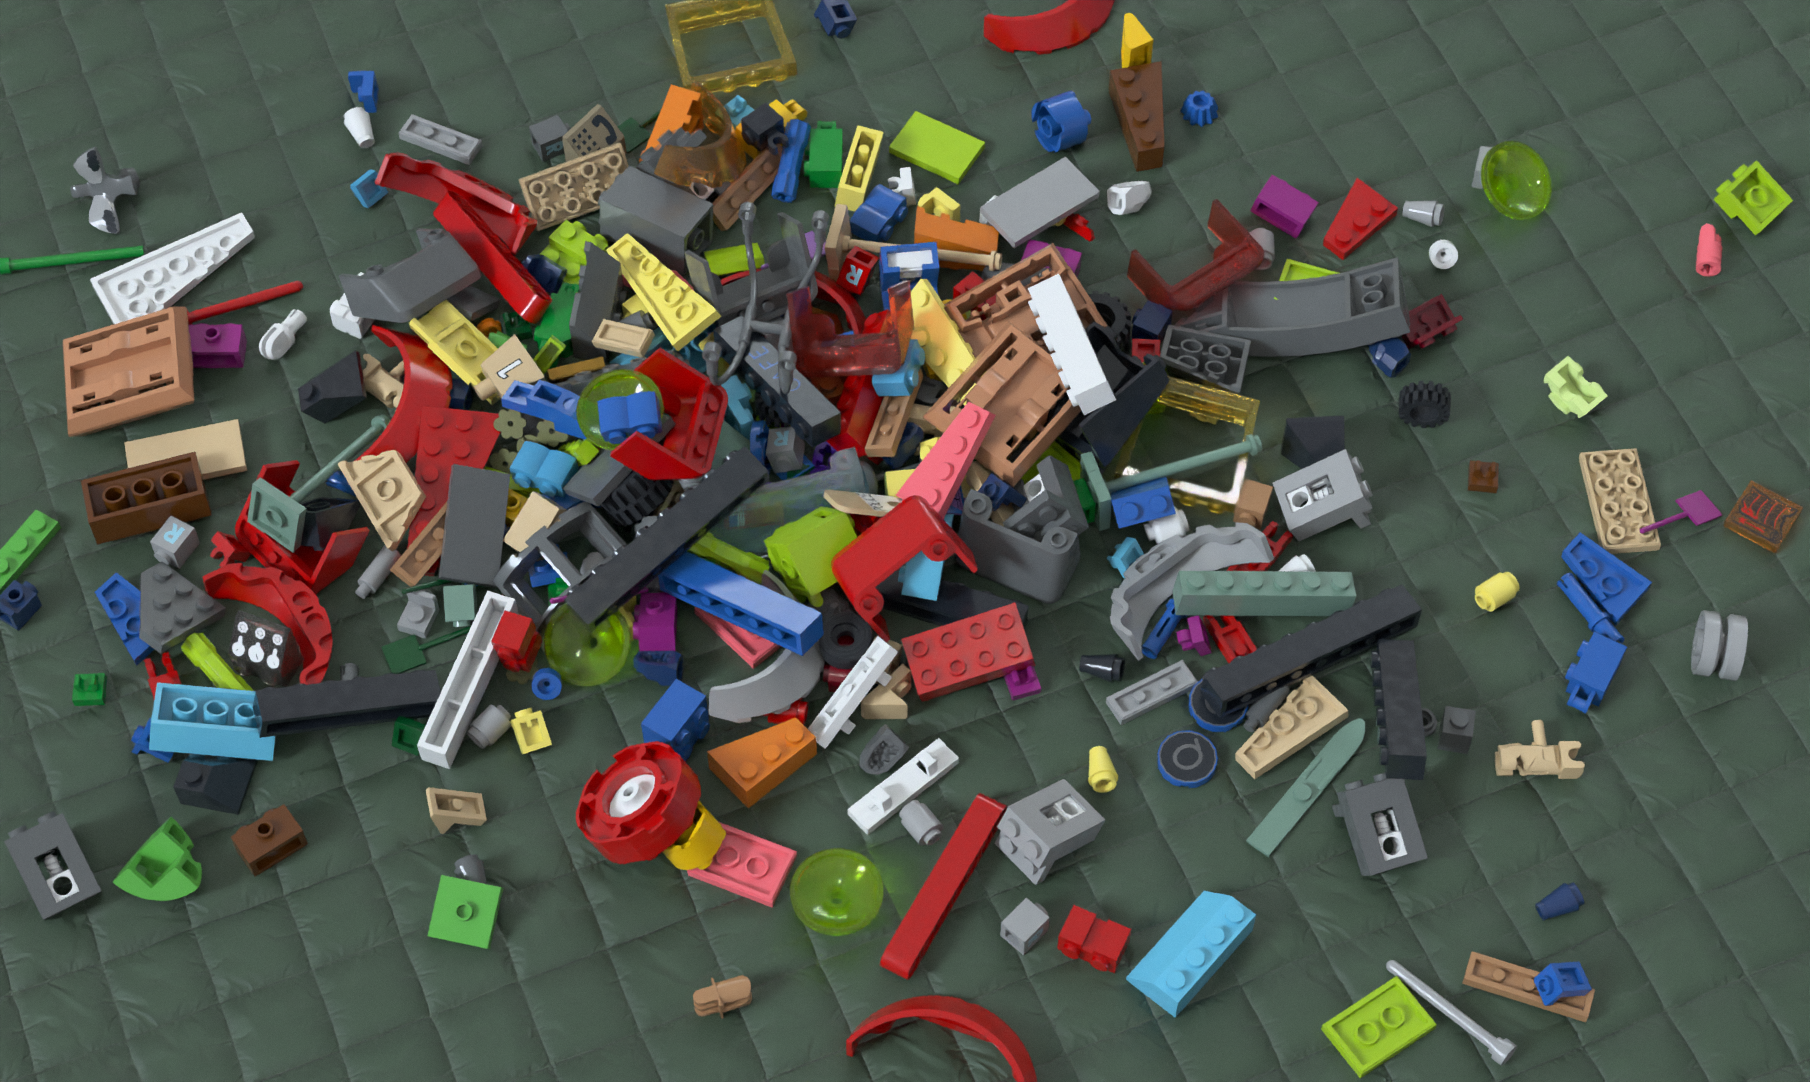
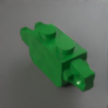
M563 282L557 294L551 293L552 303L543 314L541 325H537L535 328L534 341L538 342V351L542 349L552 335L566 345L549 369L557 367L560 357L567 358L573 355L569 323L575 293L580 292L579 285Z

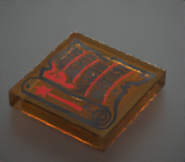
M1751 480L1726 518L1723 526L1776 553L1801 514L1803 507Z

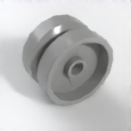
M1701 611L1695 628L1692 646L1691 670L1693 675L1709 677L1716 668L1720 679L1738 680L1743 667L1747 646L1748 622L1746 616L1730 614L1722 624L1719 612Z

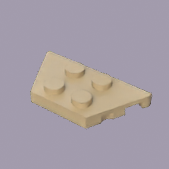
M390 450L382 452L377 456L361 457L362 460L347 462L345 460L339 462V468L387 549L391 551L396 550L426 498L403 457L398 451Z

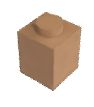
M1245 479L1235 507L1233 522L1248 523L1254 528L1261 530L1270 504L1273 487Z

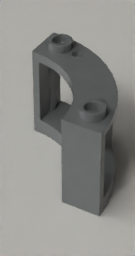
M586 501L560 514L558 517L561 521L555 522L549 529L544 525L525 541L528 547L522 550L518 557L513 554L493 580V583L505 596L516 600L518 611L522 616L533 619L536 626L535 631L546 627H555L562 620V615L567 610L566 602L551 604L548 607L523 579L527 571L541 556L545 558L569 586L558 596L560 597L567 595L568 591L576 584L580 583L582 585L587 581L593 569L600 564L605 565L612 559L613 553L622 545L628 546L596 509ZM578 530L581 531L604 558V560L583 575L555 545Z

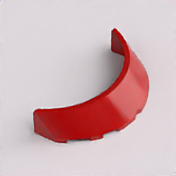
M1068 0L1054 9L1028 16L1011 17L987 14L984 17V37L1001 50L1014 53V50L1034 51L1038 55L1050 54L1052 50L1062 47L1069 49L1083 43L1090 38L1092 33L1099 31L1110 16L1115 0Z
M399 152L386 154L375 180V184L407 192L438 204L448 190L456 192L473 207L493 232L506 243L510 252L515 255L537 226V220L529 217V209L524 205L513 202L514 198L509 194L460 170H450L442 166L441 163L432 160L419 161L405 153Z
M749 270L722 279V286L749 276ZM815 271L814 274L818 286L815 298L841 305L846 313L847 327L854 331L855 341H858L861 338L866 320L860 305L852 294L836 284L834 279Z
M372 325L371 331L388 347H398L404 362V386L401 399L391 421L379 438L354 461L362 460L361 457L377 456L382 452L396 450L407 463L418 450L422 406L449 408L451 400L450 390L452 389L451 370L448 365L427 347L428 344L418 335Z
M243 563L225 565L202 577L206 593L213 599H232L247 602L277 617L290 630L299 646L303 661V671L299 679L300 683L306 685L321 683L331 659L332 631L325 608L319 604V598L306 584L285 575L282 570L273 567L243 566Z
M928 995L894 1002L867 1017L846 1040V1055L853 1057L860 1040L866 1034H883L891 1029L897 1019L918 1017L994 1044L1012 1067V1075L1016 1082H1037L1032 1060L1017 1034L1002 1019L989 1010L959 998Z

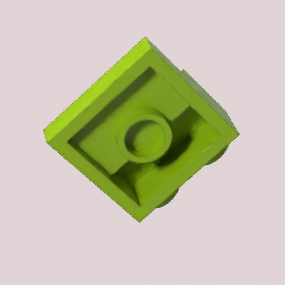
M1757 160L1748 167L1743 164L1732 173L1735 179L1732 182L1727 179L1717 187L1716 191L1719 194L1714 198V201L1731 219L1738 216L1755 235L1760 233L1793 201Z
M565 220L549 236L550 244L540 254L567 269L563 282L579 285L581 265H587L584 252L585 241L592 242L607 254L606 250L609 248V245L602 235L596 234L593 236L589 234L582 223L578 221L571 223Z

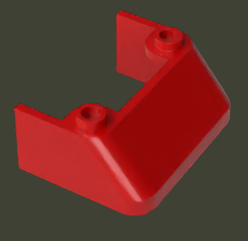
M659 348L634 369V374L657 388L656 395L659 399L660 409L671 416L676 424L666 434L663 446L636 431L611 451L610 457L649 480L699 479L711 469L728 404V395L721 385H713L709 377L662 348Z
M297 460L264 464L257 479L261 477L287 496H291L295 491L290 487V484L300 463ZM251 492L235 525V534L238 541L265 568L273 567L282 570L285 575L296 581H302L315 594L319 593L353 566L370 531L367 527L333 532L323 551H314L311 546L301 545L295 552H291L275 539L247 522Z
M918 495L909 496L839 551L831 561L833 575L855 610L885 642L890 640L886 620L879 614L884 606V599L876 586L916 554L922 551L930 560L940 562L956 553L973 573L978 570L973 552L928 501Z

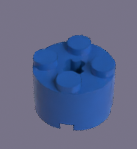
M1070 90L1035 103L1032 108V122L1037 121L1038 130H1035L1036 137L1048 152H1059L1086 141L1088 125L1091 124V116L1088 110L1082 108L1073 91Z

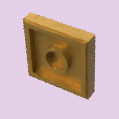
M603 357L547 369V381L553 384L575 377L576 373L582 371L595 372L602 370L605 366Z

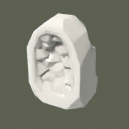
M1131 181L1111 186L1107 190V202L1112 213L1125 215L1139 211L1152 193L1149 182Z

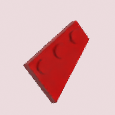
M1357 178L1323 240V246L1344 260L1395 217L1398 207Z

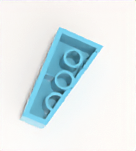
M946 514L944 521L952 528L954 514ZM922 551L916 554L905 565L900 567L898 582L903 583L901 595L937 601L945 560L940 562L932 561Z

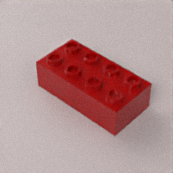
M1016 603L901 639L914 683L922 702L1011 674L1013 670L1018 672L1027 669L1028 666H1036Z

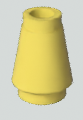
M1096 746L1089 751L1088 782L1096 792H1109L1116 787L1118 774L1107 753V749L1103 746Z

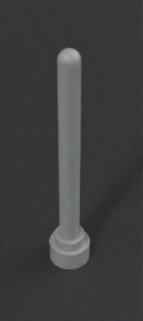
M1390 960L1387 962L1386 968L1390 973L1398 976L1408 987L1488 1047V1052L1492 1054L1491 1058L1499 1065L1503 1066L1514 1054L1517 1045L1509 1039H1502L1500 1036L1498 1038L1494 1037L1397 961Z

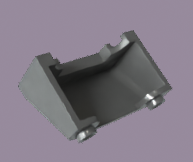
M970 489L964 501L958 536L973 552L978 567L974 574L1042 603L1052 604L1059 601L1081 559L1078 533L1063 527H1053L1047 531L1041 542L989 521L993 511L992 501L985 494ZM955 553L959 566L972 572Z

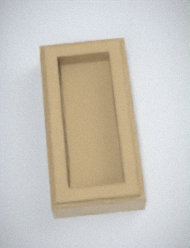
M603 319L592 343L597 348L636 357H644L655 334L651 329Z

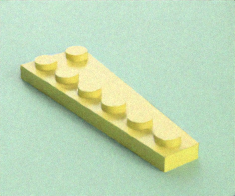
M628 233L606 250L610 256L621 263L622 274L677 351L721 317L712 305L693 291Z
M920 279L888 320L896 329L910 325L915 327L913 331L901 335L906 340H918L920 347L925 352V362L949 388L975 360L972 354L974 351L969 343H965L958 332L959 327L944 310L945 305L927 279ZM976 383L967 391V393L962 397V399L971 391V389L976 385Z

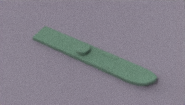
M1358 718L1349 722L1330 739L1246 840L1248 844L1269 858L1362 744L1365 734V721Z

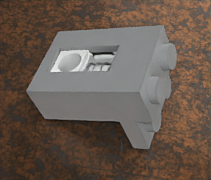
M1345 449L1273 482L1289 531L1298 541L1304 540L1350 518L1355 521L1360 529L1371 524L1368 513L1372 509L1369 497L1373 496L1367 481H1362L1360 474L1364 470L1357 456L1352 458ZM1308 500L1304 506L1300 507L1303 502Z
M1062 779L1008 806L997 826L1001 832L994 844L1037 885L1045 880L1056 860L1094 841L1105 819L1065 779Z

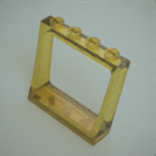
M685 0L665 5L668 29L682 87L701 93V98H706L710 93L718 91L729 93L737 87L746 85L757 87L765 81H783L788 76L797 75L796 60L772 0ZM757 17L766 18L782 58L696 77L689 75L680 34Z
M1169 377L1170 382L1156 401L1159 404L1242 425L1245 428L1242 442L1246 441V435H1253L1260 405V400L1173 377ZM1144 419L1123 447L1114 472V480L1142 472V470L1129 467L1128 464ZM1249 452L1239 455L1230 492L1224 493L1166 477L1171 496L1179 498V501L1187 506H1194L1196 503L1206 505L1207 509L1213 513L1220 514L1224 510L1235 513Z

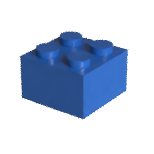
M675 679L641 723L644 743L658 741L668 744L686 761L692 753L693 745L698 739H703L710 728L706 695Z

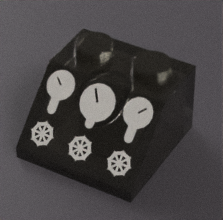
M240 610L237 612L228 652L235 671L243 676L252 675L258 677L264 683L271 686L277 684L287 687L304 660L291 628Z

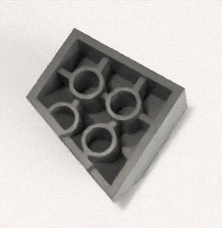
M585 241L584 252L587 265H581L579 290L581 292L575 293L569 323L574 358L585 360L603 357L604 362L607 363L609 353L614 351L597 348L593 345L592 340L603 319L615 322L622 320V313L620 312L622 304L628 300V291H624L621 263L592 242Z
M1168 325L1160 358L1167 366L1166 371L1239 399L1251 340Z

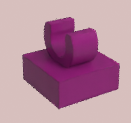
M1199 615L1187 618L1189 629L1176 632L1178 643L1182 644L1183 651L1196 648L1200 656L1212 653L1206 626Z
M1028 666L1027 669L1018 672L1013 670L1011 674L1004 676L1012 701L1041 693L1042 688L1034 666Z

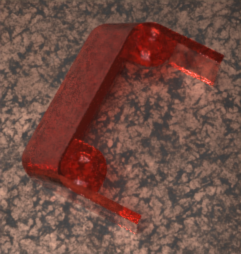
M1216 199L1212 202L1207 226L1221 240L1222 244L1216 247L1212 262L1171 286L1164 281L1135 249L1131 252L1127 277L1149 301L1164 305L1169 310L1188 311L1257 269L1262 264L1264 250L1222 203Z
M902 281L888 288L891 313L886 318V333L836 335L834 322L829 316L825 314H812L809 286H804L788 293L787 300L793 352L797 355L796 369L807 378L892 374L900 370L904 366L914 329L910 281Z

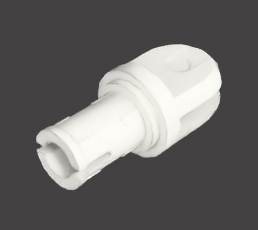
M293 309L281 324H273L260 340L259 350L261 355L271 360L281 358L295 343L294 335L307 322L305 314L298 309L297 311Z

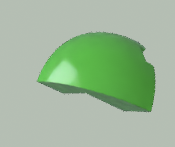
M170 817L132 856L116 876L113 883L125 892L139 898L154 901L174 900L187 896L199 887L202 879L201 863L194 861L191 856L190 850L194 847L191 839L183 828Z

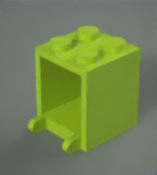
M820 506L763 540L785 586L801 603L805 602L808 597L812 606H822L823 598L820 592L838 582L833 575L831 561L839 551L857 538L853 529L855 523L849 513Z

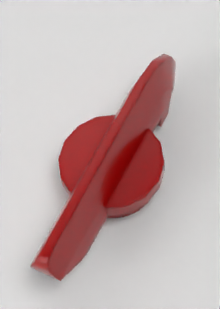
M1077 213L1067 216L1064 222L1067 227L1090 242L1095 239L1093 230L1087 227L1088 220Z

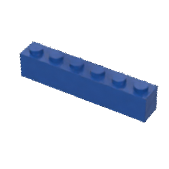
M685 552L658 575L661 591L801 656L824 635L821 612L794 601L790 597L772 591L766 586L750 581L742 575H737L717 564L706 561L695 554Z

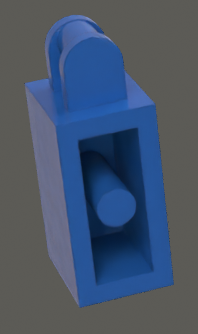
M1596 632L1593 633L1589 642L1583 640L1576 655L1580 657L1578 664L1571 663L1565 679L1569 680L1565 692L1571 694L1567 705L1585 714L1591 704L1599 707L1622 662L1627 646Z

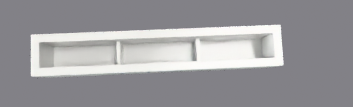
M1057 274L1028 288L1032 297L1028 304L1035 317L1040 315L1035 320L1041 333H1047V335L1043 336V339L1049 351L1055 350V353L1050 355L1057 370L1063 369L1058 374L1065 388L1071 387L1066 392L1073 407L1079 405L1083 414L1086 415L1115 401V396L1060 275Z
M487 591L417 744L422 760L450 769L499 661L491 640L503 612L506 610L519 614L515 599Z

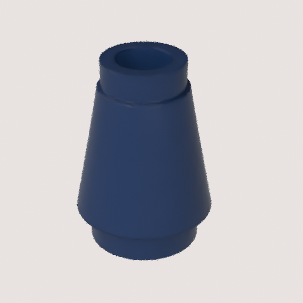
M1574 882L1560 885L1540 900V902L1536 903L1535 907L1541 919L1545 921L1579 911V907L1584 905L1585 902L1579 888Z

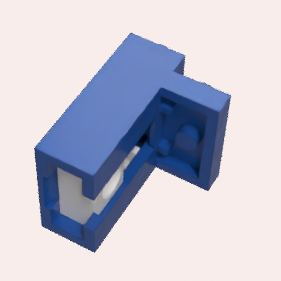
M937 242L880 247L879 281L883 311L889 309L894 313L920 279H927L938 294L939 260Z

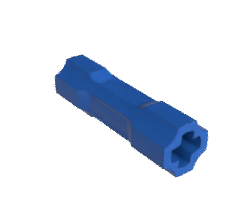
M791 119L786 124L784 134L788 138L789 147L785 148L783 146L778 173L775 176L771 193L774 199L786 203H792V200L796 199L799 185L798 177L804 149L807 146L811 130L809 123L799 119Z

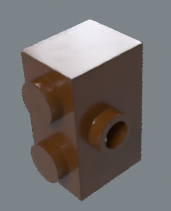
M285 804L268 810L262 818L252 824L242 826L237 830L236 834L231 836L236 851L254 877L308 844L302 828Z

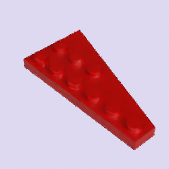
M422 406L415 479L426 495V498L410 524L407 549L447 502L451 466L457 464L485 469L486 463L501 433L494 428V421L499 417L497 413ZM441 556L424 576L435 575L440 565Z

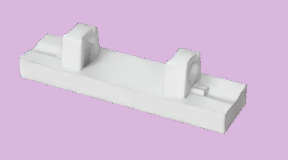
M879 636L876 637L808 727V730L816 737V742L825 749L840 729L849 735L856 725L848 718L875 682L878 681L883 686H886L892 678L884 670L898 651Z
M938 738L848 808L849 817L869 835L959 764V757ZM922 764L926 768L927 774H925L918 766Z

